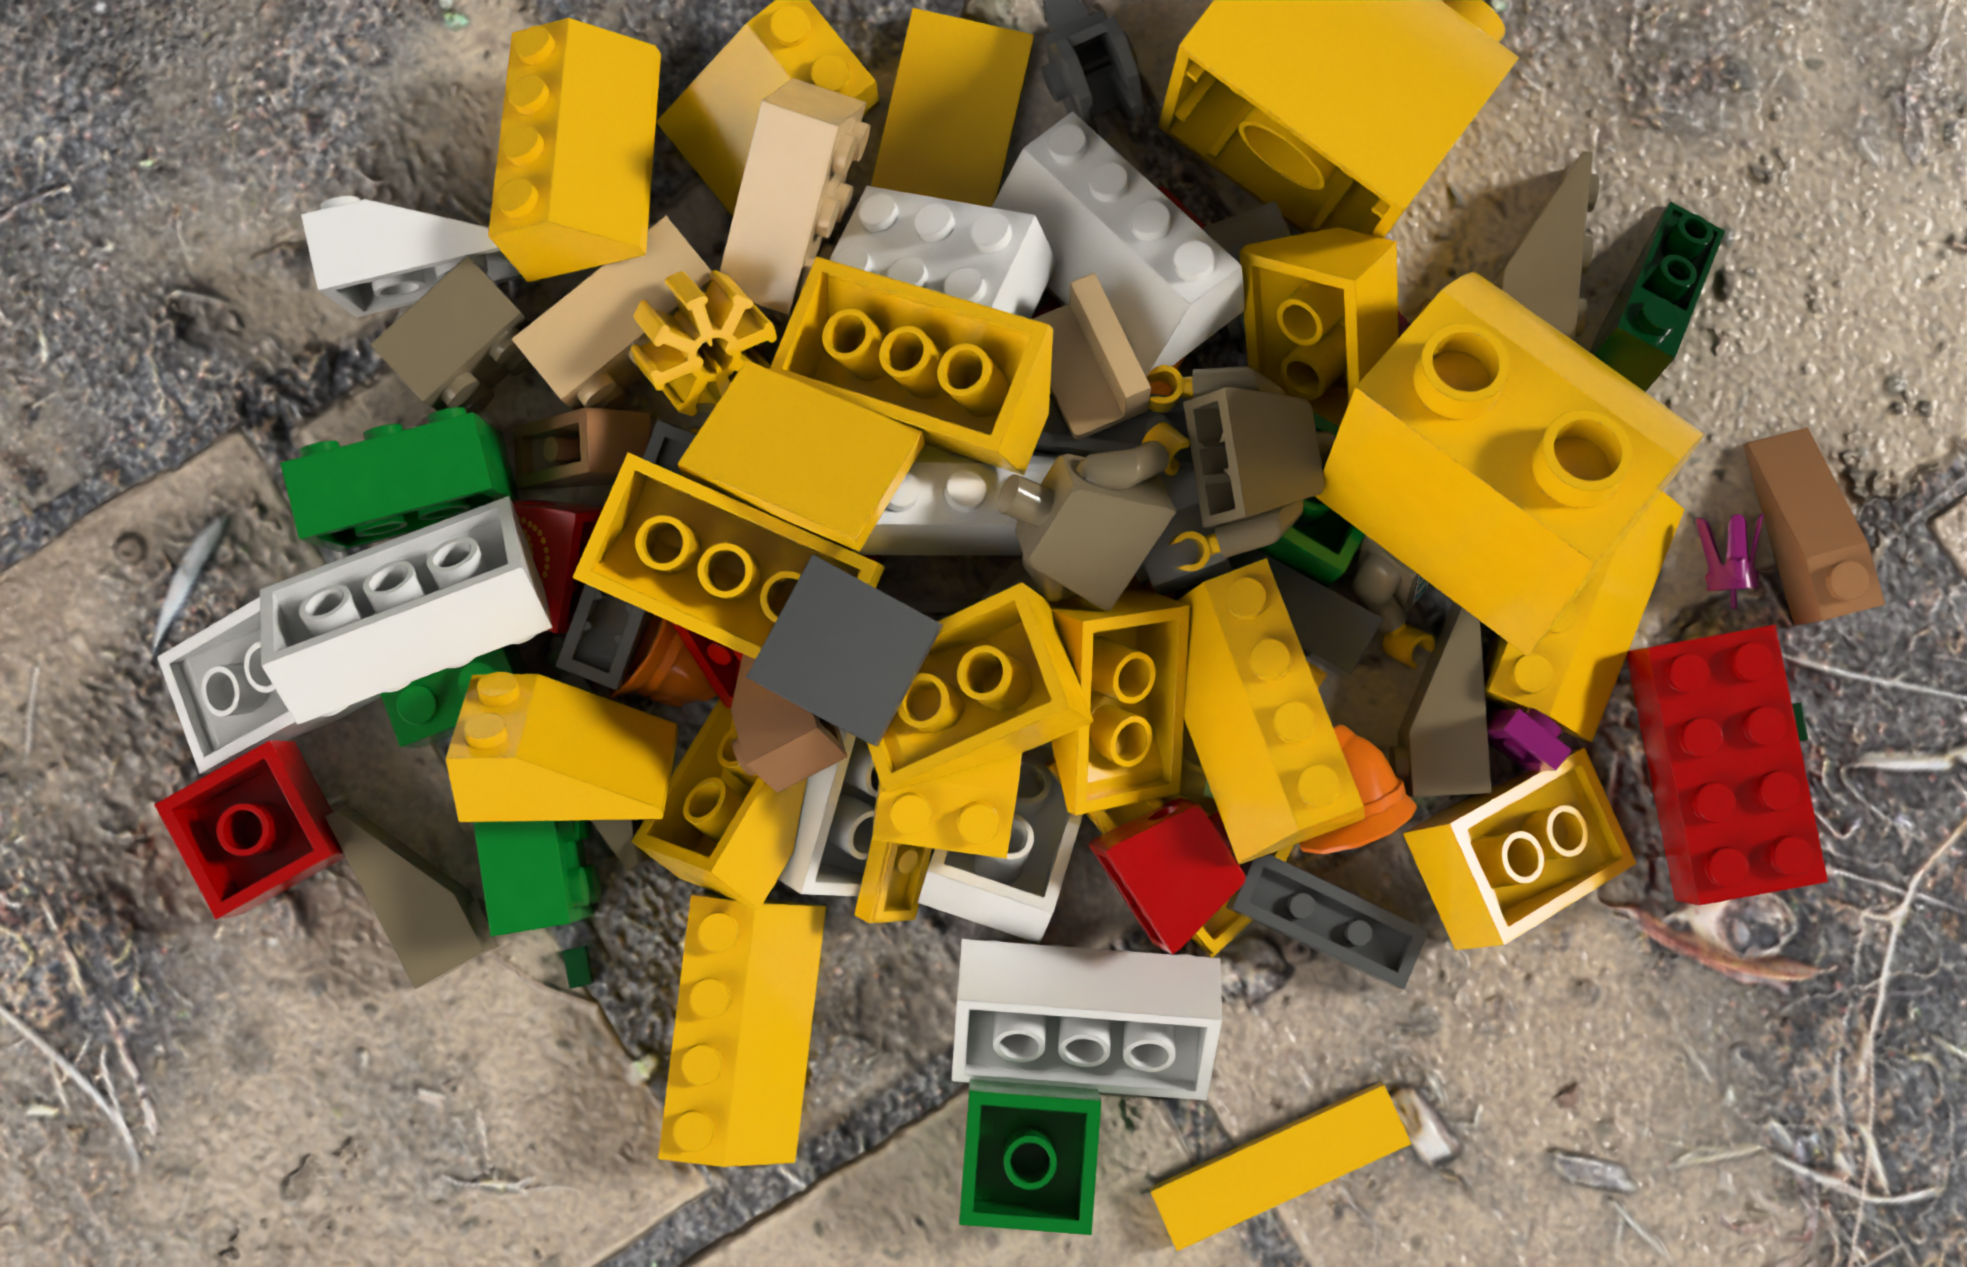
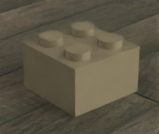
M467 255L370 345L428 406L436 411L463 407L466 409V413L474 412L478 414L492 401L494 397L492 389L509 373L512 376H517L532 365L512 341V338L531 324L532 321Z

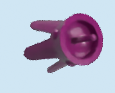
M1761 513L1758 517L1749 558L1746 520L1741 514H1735L1730 518L1725 564H1723L1709 523L1703 518H1696L1698 533L1708 565V573L1705 575L1707 591L1730 590L1732 609L1737 608L1736 590L1759 588V572L1755 569V558L1764 513Z

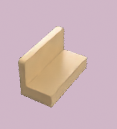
M1095 272L1070 282L1069 304L1032 320L1049 324L1053 328L1050 389L1073 438L1081 440L1147 412L1151 387Z

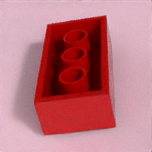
M1776 624L1628 651L1626 659L1674 900L1700 906L1828 882Z

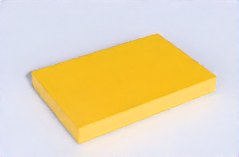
M912 8L871 186L992 207L1000 191L1034 44V34Z
M746 360L677 464L681 475L685 478L859 552L925 443L923 432Z

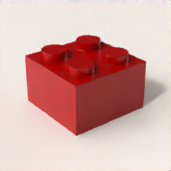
M269 740L154 804L215 920L243 915L345 858L325 816L333 811L295 741Z

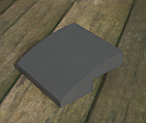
M812 554L746 677L812 714L878 747L943 625Z

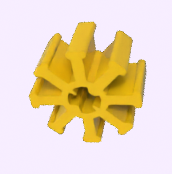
M716 270L710 273L712 281L705 294L684 271H679L665 278V284L674 293L679 311L674 316L654 309L647 300L640 301L633 315L634 320L651 340V342L642 346L638 344L631 346V352L636 364L656 390L664 392L677 411L689 416L697 414L696 405L703 391L716 406L730 385L728 376L734 371L738 372L746 360L770 369L771 365L754 346L767 340L770 343L777 340L773 323L728 275Z

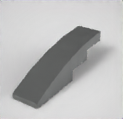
M657 420L643 459L681 475L677 463L697 433L663 420ZM585 584L556 667L609 688L620 689L654 614Z

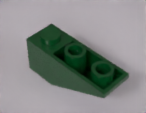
M1670 201L1604 319L1590 353L1646 392L1676 357L1725 230Z

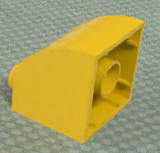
M1214 0L1179 44L1158 128L1261 204L1265 205L1275 201L1284 220L1302 234L1340 227L1385 238L1520 57L1499 43L1505 35V26L1498 14L1483 0Z
M1471 272L1459 277L1443 288L1356 385L1323 470L1325 487L1322 494L1315 497L1528 657L1680 471L1705 434L1476 272Z

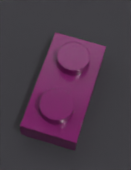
M1529 707L1525 713L1521 709L1488 712L1486 715L1488 744L1523 771H1557L1572 751V749L1557 738L1562 732L1561 728L1546 715L1532 707Z

